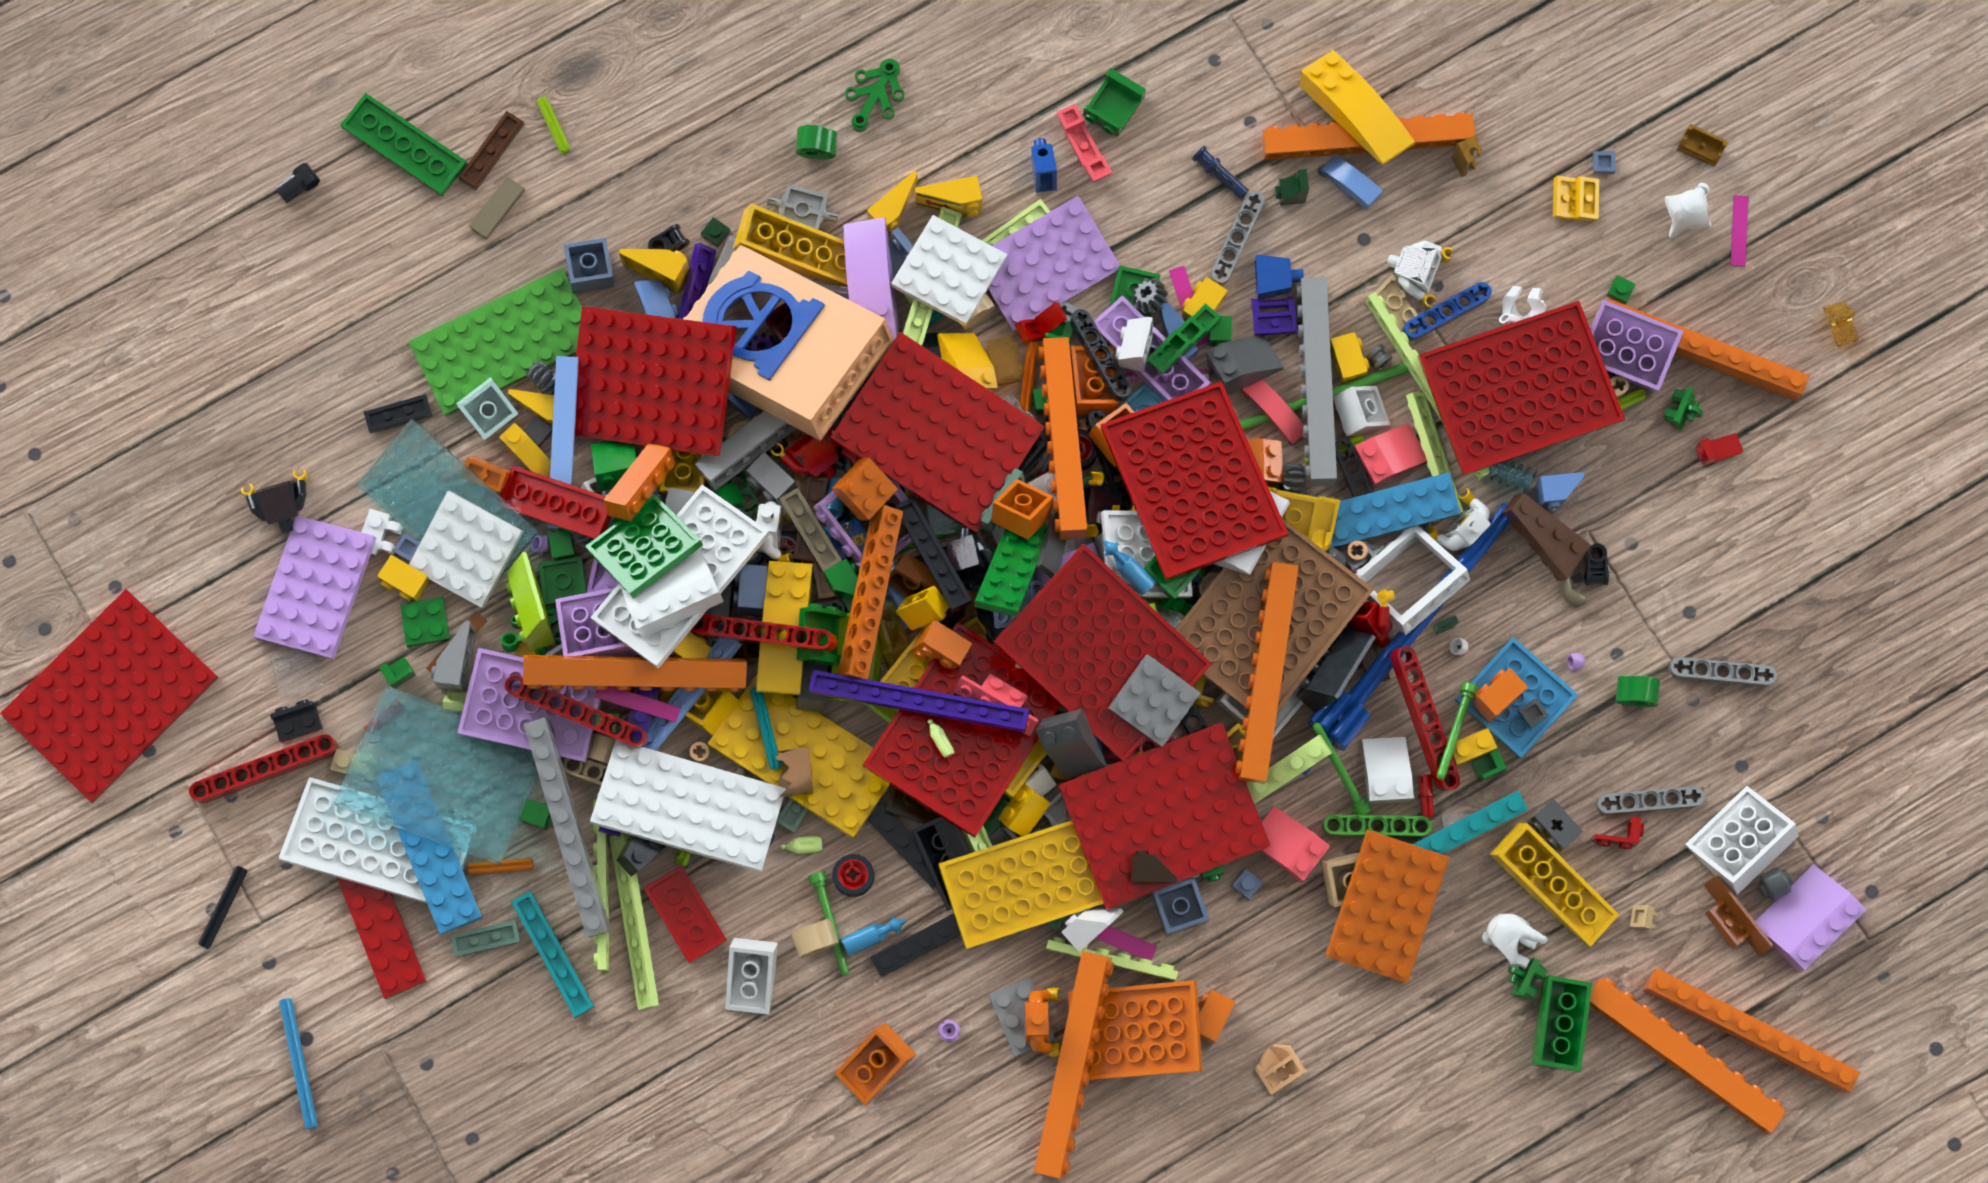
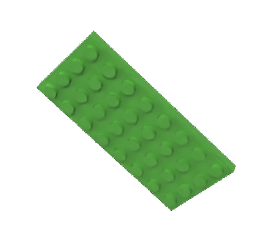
M563 268L408 342L446 417L459 411L460 408L456 403L490 377L499 389L503 390L526 379L529 368L536 361L551 367L556 364V356L571 357L576 355L582 306L576 294L572 293L570 282Z

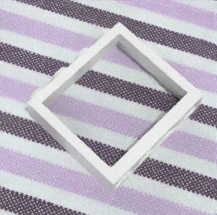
M1419 526L1403 530L1397 539L1389 542L1384 550L1378 555H1374L1364 567L1358 569L1357 573H1355L1364 582H1368L1417 539L1453 570L1451 574L1403 615H1400L1388 604L1390 607L1389 620L1405 635L1470 581L1468 570ZM1373 590L1366 600L1378 602L1381 606L1377 599V593Z

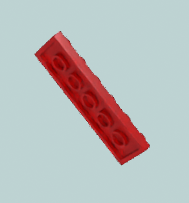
M514 465L496 503L501 508L592 539L605 532L611 520V516L608 515L604 503L606 496Z
M337 877L384 999L427 982L392 893Z

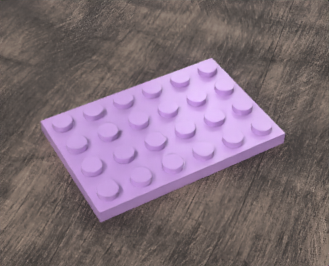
M1076 196L992 245L1006 253L1007 258L987 291L1012 332H1015L1017 330L1015 324L1019 321L1034 320L1036 316L1054 302L1068 301L1117 272L1120 264L1079 196Z
M296 516L293 530L290 531L253 637L334 660L377 538L374 535Z
M478 648L457 733L531 750L524 724L547 718L550 720L560 757L587 762L594 730L509 694L505 690V681L513 675L523 678V658ZM513 682V692L519 691L521 688V682ZM541 685L599 710L601 699L594 697L596 692L595 686H586V689H573L572 686L563 685V689H551L550 685ZM540 689L532 692L533 700H538L541 697ZM559 697L553 699V709L561 706L562 702ZM575 706L572 709L573 717L580 716L582 712L580 706ZM598 714L592 718L593 726L596 724Z

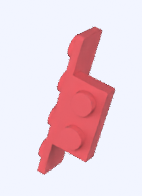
M989 674L982 686L962 676L954 690L961 697L1022 707L1028 697ZM1030 714L1024 733L1028 736L1032 734L1038 723V719Z

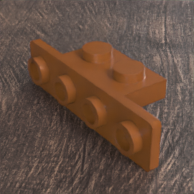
M1717 875L1705 884L1706 889L1717 901V904L1709 909L1705 915L1732 949L1745 939H1747L1759 955H1762L1774 946L1720 876Z

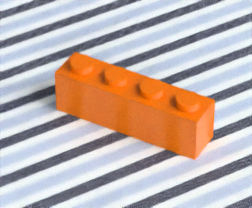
M648 443L605 497L604 503L609 516L628 521L634 518L670 470L673 469L675 460L671 448Z

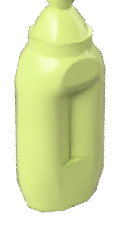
M929 719L930 736L945 758L955 754L954 748L945 735L944 730L939 725L933 723L932 719Z
M797 837L786 845L782 844L781 849H787L796 854L820 852L823 850L822 837Z

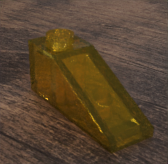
M893 601L883 606L877 634L880 652L887 671H889L909 646L899 615L895 612L896 607Z

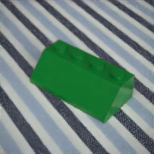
M1551 975L1543 978L1531 1066L1581 1072L1593 983Z

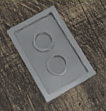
M1030 978L989 995L1014 1057L1032 1050L1030 1044H1025L1024 1001H1029L1028 996L1030 992L1035 991ZM1049 1025L1048 1042L1050 1043L1056 1039Z

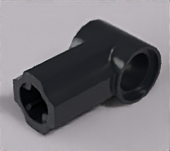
M303 163L294 169L292 176L275 187V189L287 204L303 191L314 189L319 184L320 179L308 163Z

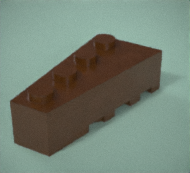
M1525 493L1514 495L1503 511V514L1528 541L1527 544L1541 557L1544 565L1553 572V576L1557 581L1568 579L1591 545Z
M905 553L892 566L888 583L904 597L911 596L932 586H935L940 592L926 565L911 555ZM967 590L972 599V604L952 613L949 607L945 612V618L939 623L950 630L954 628L957 622L963 624L977 609V607H974L977 595Z

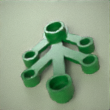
M885 59L881 62L879 68L869 71L857 70L855 80L859 84L865 83L868 79L880 78L877 83L857 89L849 87L845 90V97L848 101H855L858 97L870 94L861 112L855 114L852 118V127L855 131L863 132L868 128V116L878 98L882 106V116L887 120L895 116V110L890 106L885 85L889 80L893 90L892 99L895 102L904 100V91L900 88L897 80L900 66L896 60ZM892 66L893 70L888 71L886 70V67ZM863 74L865 78L859 79L858 75ZM854 92L855 95L853 97L848 96V93ZM897 92H900L902 94V96L899 98L895 97L894 95ZM891 110L892 114L886 115L885 111ZM862 118L864 122L859 124L856 120Z
M545 607L547 615L550 616V625L558 623L557 631L553 633L556 642L554 644L560 645L562 644L561 638L557 639L561 637L557 608ZM513 615L511 617L512 627L514 629L522 628L518 627L515 616ZM509 632L501 637V645L506 652L516 651L519 644L522 643L520 634L516 635ZM545 646L534 651L537 655H545L548 648Z

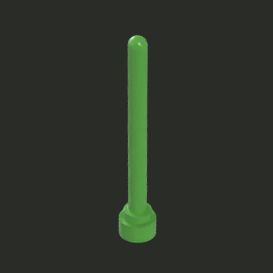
M1462 683L1460 689L1462 700L1437 772L1439 780H1443L1446 776L1470 701H1473L1474 695L1479 690V687L1473 683Z
M1314 723L1313 729L1316 735H1321L1332 751V754L1328 757L1353 800L1352 810L1355 815L1367 814L1372 809L1368 800L1360 797L1321 724Z
M825 871L814 873L808 876L809 882L817 890L825 920L830 919L839 942V944L833 946L840 973L846 976L849 974V969L825 889L827 877Z

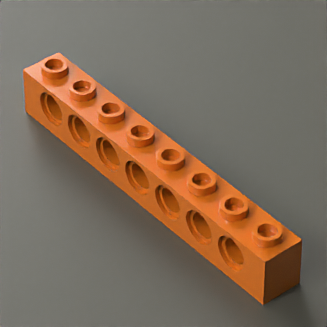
M883 505L870 519L837 673L839 675L868 680L903 516L902 510Z

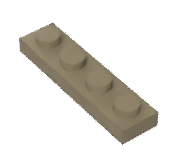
M796 488L779 498L821 570L825 571L841 562L842 559L800 490Z

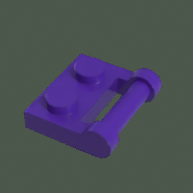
M1287 296V299L1274 300L1251 299L1254 336L1297 334L1294 296ZM1266 308H1288V311L1283 312H1259V309Z

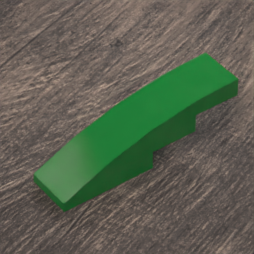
M1205 303L1193 317L1190 316L1178 330L1175 329L1147 358V361L1164 374L1221 320V316Z

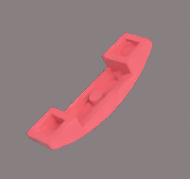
M1076 104L1057 111L1058 119L1068 141L1093 183L1111 175L1112 171L1086 128L1085 120Z
M1260 380L1240 390L1248 400L1251 399L1277 426L1278 432L1292 446L1303 437V423L1266 382Z

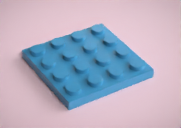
M1512 637L1471 683L1477 685L1479 689L1485 684L1490 686V681L1502 669L1506 672L1511 668L1528 688L1491 723L1472 705L1476 700L1475 698L1473 701H1470L1467 712L1484 728H1489L1493 736L1521 759L1575 700L1578 694L1519 641ZM1461 694L1455 699V702L1459 705L1462 700ZM1537 698L1549 716L1530 729L1517 711Z

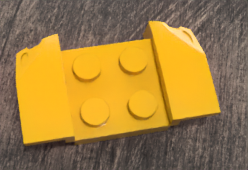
M1268 487L1271 492L1290 502L1282 518L1324 551H1327L1332 542L1340 500L1322 496L1313 497Z

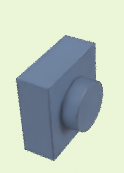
M1593 152V174H1614L1616 172L1615 152Z
M404 533L393 552L411 562L421 542Z
M1245 869L1232 887L1249 901L1263 882L1249 870Z

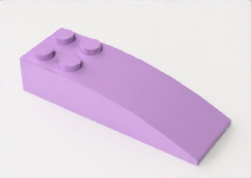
M886 218L844 224L849 300L885 318L895 340L900 332L895 288L891 287L893 271Z
M1122 295L1095 319L1094 323L1104 340L1112 346L1116 353L1117 347H1121L1123 339H1120L1122 327L1127 326L1128 320L1143 318L1144 316ZM1154 326V334L1148 357L1166 339ZM1184 356L1164 374L1148 361L1146 362L1144 372L1132 370L1144 384L1164 401L1211 385Z

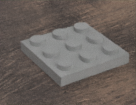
M1146 654L1108 709L1163 747L1200 695V692Z

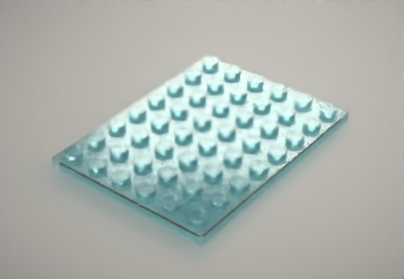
M385 686L337 794L334 805L501 865L519 823L526 799H529L538 777L532 751L458 734L462 716L461 712L442 709L443 706Z

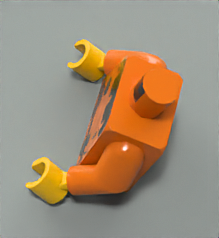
M1061 988L1032 991L1028 996L1029 1001H1024L1025 1044H1030L1032 1050L1049 1054L1050 1057L1059 1056V1047H1061L1062 1042L1053 1044L1048 1042L1049 1020L1047 1000L1061 1001L1062 998H1058V991Z

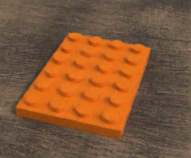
M1367 829L1325 956L1408 983L1450 857Z
M1197 981L1109 988L1106 998H1103L1102 1003L1104 1015L1102 1020H1099L1097 1026L1100 1030L1097 1042H1094L1092 1049L1095 1051L1093 1063L1089 1064L1088 1073H1090L1089 1081L1203 1071ZM1073 991L1068 992V1009L1070 1008Z

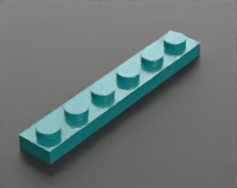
M1516 791L1412 845L1444 854L1528 811V808L1519 791Z
M529 891L511 902L574 1018L594 1008V1004L532 892Z

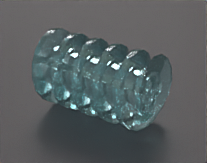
M1514 460L1508 465L1506 461L1491 466L1490 481L1498 477V484L1506 480V487L1514 483L1515 491L1522 487V493H1526L1534 481L1537 470L1531 474V467L1523 471V464H1519L1515 468Z

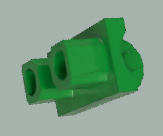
M1687 387L1686 391L1674 390L1672 402L1680 404L1677 410L1668 407L1664 414L1665 420L1673 423L1678 430L1683 429L1686 419L1689 422H1693L1695 417L1700 418L1703 414V411L1699 409L1700 402L1695 400L1694 389Z
M1536 958L1530 959L1526 969L1520 966H1516V968L1509 966L1507 971L1512 974L1510 982L1515 984L1512 995L1530 999L1536 997L1539 988L1531 985L1530 982L1533 977L1543 980L1547 973V969L1539 964L1540 960Z

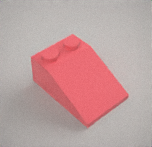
M1409 423L1374 436L1354 447L1372 490L1427 462L1421 444Z
M1275 806L1271 808L1262 820V825L1271 846L1259 851L1298 882L1304 881L1330 846L1315 833Z

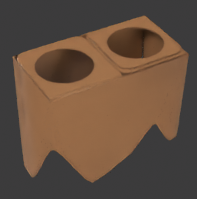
M809 747L774 751L782 753L775 758L789 766L781 774L778 786L786 788L779 797L813 794Z

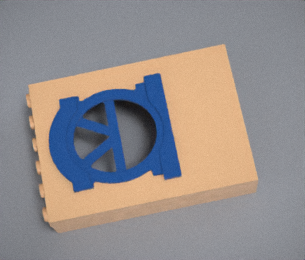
M742 245L732 253L730 260L719 270L715 280L707 286L705 293L695 302L690 313L683 318L685 320L748 328L737 344H734L728 392L820 441L894 341L885 318ZM758 292L772 294V297L760 312L751 294ZM741 297L754 320L724 321L727 309L734 301ZM782 299L789 306L792 313V326L787 337L778 345L767 350H745V347Z

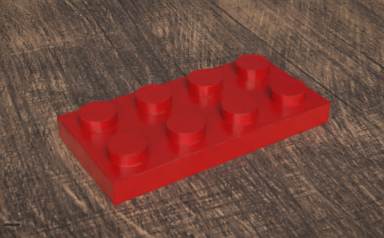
M682 865L644 887L645 892L689 964L727 941Z

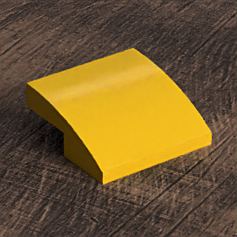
M1558 175L1554 177L1553 218L1597 221L1599 219V179L1583 176L1577 179Z

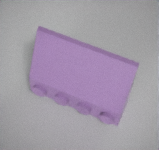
M1602 300L1590 329L1607 373L1626 378L1628 382L1653 392L1660 391L1683 330Z
M616 587L555 599L563 656L630 657L639 655L590 618Z
M1813 864L1793 883L1791 892L1774 901L1755 922L1768 936L1774 945L1773 947L1799 973L1806 970L1867 909L1850 892Z

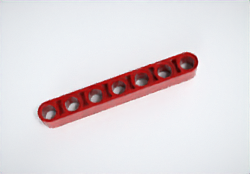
M704 614L699 619V621H704L701 629H697L698 622L691 629L692 632L706 637L820 652H831L837 646L836 636L823 629ZM723 622L724 629L718 632V625ZM744 625L745 631L743 634L739 635L738 629L740 628V626ZM765 628L766 633L760 638L759 631ZM786 630V638L780 641V633ZM804 633H807V640L804 643H801V636ZM828 636V643L822 646V638Z
M1409 646L1395 648L1391 652L1390 660L1436 788L1442 791L1455 790L1460 785V776L1453 756L1446 773L1450 778V784L1447 786L1444 779L1439 780L1437 778L1440 766L1437 762L1438 755L1443 757L1447 739L1416 652ZM1402 651L1406 654L1405 662L1400 658ZM1409 672L1412 673L1414 678L1412 683L1407 677ZM1416 693L1421 696L1420 703H1417L1415 700ZM1424 713L1428 716L1427 724L1422 720ZM1431 734L1435 736L1434 745L1431 744L1429 739Z
M513 675L505 681V690L519 699L633 747H643L648 742L647 732L636 725L543 686L538 688L541 691V697L538 700H533L531 695L536 689L527 688V685H523V678ZM520 681V690L513 692V682ZM559 697L562 702L561 706L553 709L552 701ZM575 706H580L582 710L578 717L572 716V709ZM601 715V723L598 726H593V716ZM620 723L622 725L621 732L616 735L613 734L612 726ZM635 732H641V741L633 743L632 735Z
M327 734L316 736L198 780L190 786L189 794L191 798L202 804L214 801L332 757L336 749H338V743ZM325 741H331V747L328 750H322V744ZM309 748L310 755L307 758H301V752ZM289 756V763L286 766H281V759ZM263 764H268V771L260 774V767ZM242 772H247V779L239 782V775ZM225 779L227 781L226 787L219 790L218 783ZM205 787V795L197 797V791Z

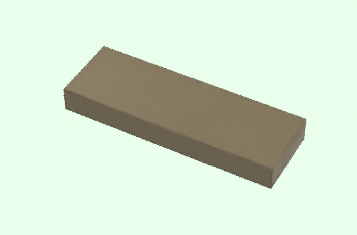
M507 176L471 222L470 228L488 239L524 193L525 188Z

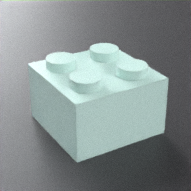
M491 377L456 403L484 440L518 415L516 409Z

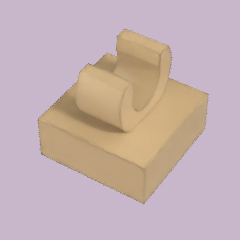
M1633 905L1630 927L1635 929L1656 928V925L1652 924L1653 916H1658L1657 912L1654 911L1655 907Z

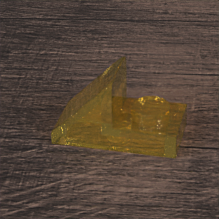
M1844 301L1823 307L1837 347L1859 340L1852 321L1856 314Z

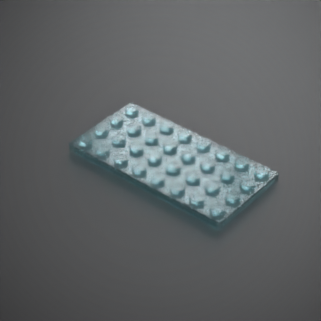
M413 419L410 420L357 484L420 542L447 491L457 494L523 530L524 532L500 578L540 532Z

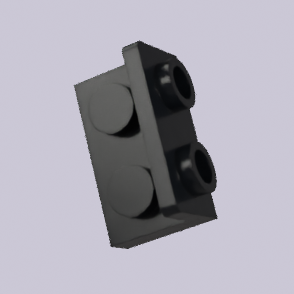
M308 699L298 701L296 706L290 708L287 706L277 708L275 713L270 714L281 743L323 729L316 704Z

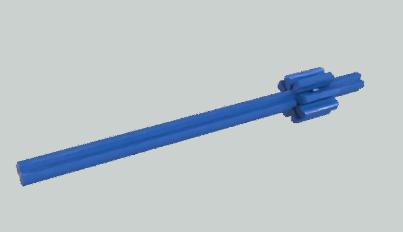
M1507 503L1501 504L1488 520L1491 523L1490 526L1458 557L1457 561L1468 570V573L1471 572L1509 525L1510 521L1503 514L1508 505ZM1451 568L1445 573V575L1441 578L1437 585L1453 572ZM1446 601L1407 635L1399 630L1349 693L1342 692L1336 701L1315 712L1308 721L1309 726L1313 729L1314 723H1320L1332 746L1344 751L1371 717L1369 712L1363 709V704L1393 668L1390 660L1391 652L1395 648L1410 647ZM1403 651L1400 653V658L1404 655ZM1311 768L1302 774L1306 776L1307 773L1311 770Z

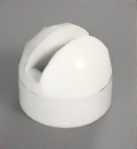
M1454 638L1450 642V651L1454 655H1464L1469 650V644L1463 638Z

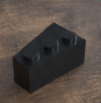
M630 835L616 861L632 877L667 845Z

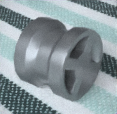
M1382 344L1376 346L1366 355L1367 360L1374 364L1375 370H1379L1393 358L1391 354L1385 352V347Z

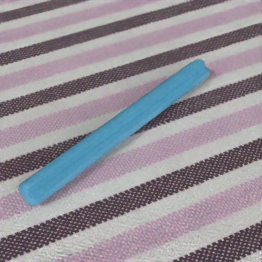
M285 998L279 1001L302 1116L305 1128L314 1129L318 1127L294 1007L292 999Z

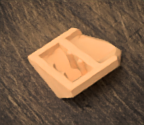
M1274 1044L1266 1049L1255 1068V1071L1271 1095L1307 1072L1292 1047L1281 1044Z

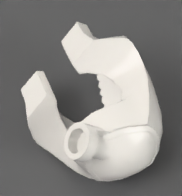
M1699 183L1695 190L1665 197V204L1672 218L1669 232L1670 239L1675 238L1686 229H1705L1711 227L1706 199L1710 188L1707 184Z
M1512 286L1511 290L1502 300V315L1499 318L1502 326L1545 312L1547 307L1544 301L1540 300V296L1543 293L1542 289H1532L1527 298V302L1532 310L1527 315L1521 316L1516 310L1515 301L1523 288Z
M1499 914L1489 922L1487 931L1482 935V941L1485 944H1493L1494 947H1497L1506 956L1510 965L1520 966L1525 969L1530 959L1518 954V942L1520 941L1522 945L1534 950L1537 943L1546 944L1548 941L1546 936L1530 927L1528 921L1515 914Z

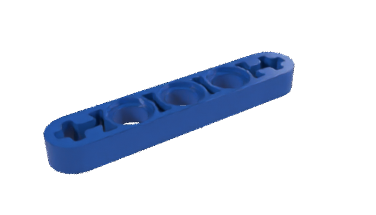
M1479 282L1410 319L1405 323L1402 332L1407 335L1409 341H1416L1484 304L1490 298L1492 289L1487 283ZM1478 291L1485 292L1484 295L1480 294L1474 299L1473 296L1476 295ZM1466 298L1469 301V306H1461L1459 299ZM1442 308H1450L1452 310V315H1444L1442 313ZM1427 316L1432 317L1435 320V325H1427L1424 318ZM1420 325V328L1415 333L1408 331L1409 328L1414 329Z

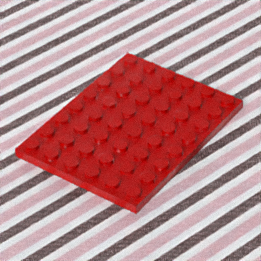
M1580 301L1418 355L1419 362L1463 476L1625 420Z
M582 306L576 350L579 364L575 435L644 446L651 443L669 447L671 450L720 456L737 326Z
M899 332L835 429L830 440L859 459L870 458L888 478L963 527L971 529L972 533L976 534L982 526V513L992 504L995 493L1004 486L1007 475L1012 474L1015 468H1019L1045 426L902 332Z
M1222 381L1101 424L1103 435L1165 581L1288 537L1289 533Z
M1082 544L1023 608L1018 617H1015L993 641L1068 712L1083 708L1094 736L1123 762L1147 736L1116 715L1108 707L1144 656L1148 654L1191 686L1212 665L1205 656L1085 544Z
M125 589L0 714L91 803H94L219 677L139 600Z
M957 622L952 631L972 643L960 666L955 669H948L943 667L938 659L934 658L914 688L959 696L954 690L962 676L982 686L989 674L1028 696L1021 708L1029 709V714L1038 719L1032 734L1028 736L1019 731L899 710L862 767L975 838L1039 740L1036 729L1042 719L1054 716L1061 704L1022 668L1017 669L1015 661L1003 650ZM929 719H932L933 723L939 725L944 730L945 735L954 748L955 754L947 758L941 754L930 736Z
M1222 722L1166 743L1163 747L1159 746L1127 758L1124 762L1114 763L1058 785L1106 910L1174 884L1130 883V856L1136 855V851H1149V855H1155L1177 877V882H1180L1271 846L1245 781L1238 780L1239 774L1235 773L1237 759Z

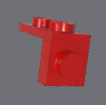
M1054 302L1036 316L1034 320L1019 321L1015 324V327L1024 343L1041 341L1046 333H1051L1064 323L1067 317L1059 302Z
M1736 433L1712 441L1706 438L1701 440L1696 446L1697 457L1701 460L1703 466L1743 453Z
M1631 817L1628 820L1627 838L1594 834L1591 841L1597 842L1598 846L1609 847L1610 844H1617L1621 849H1632V847L1639 844V838L1643 836L1644 824H1641V818Z

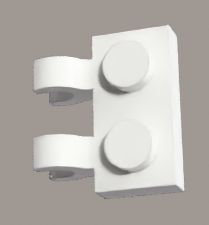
M373 509L369 510L362 529V533L374 535L377 538L371 555L378 557L379 551L394 555V544L383 541L387 531L401 535L404 527L398 522L391 521L392 516L390 514Z

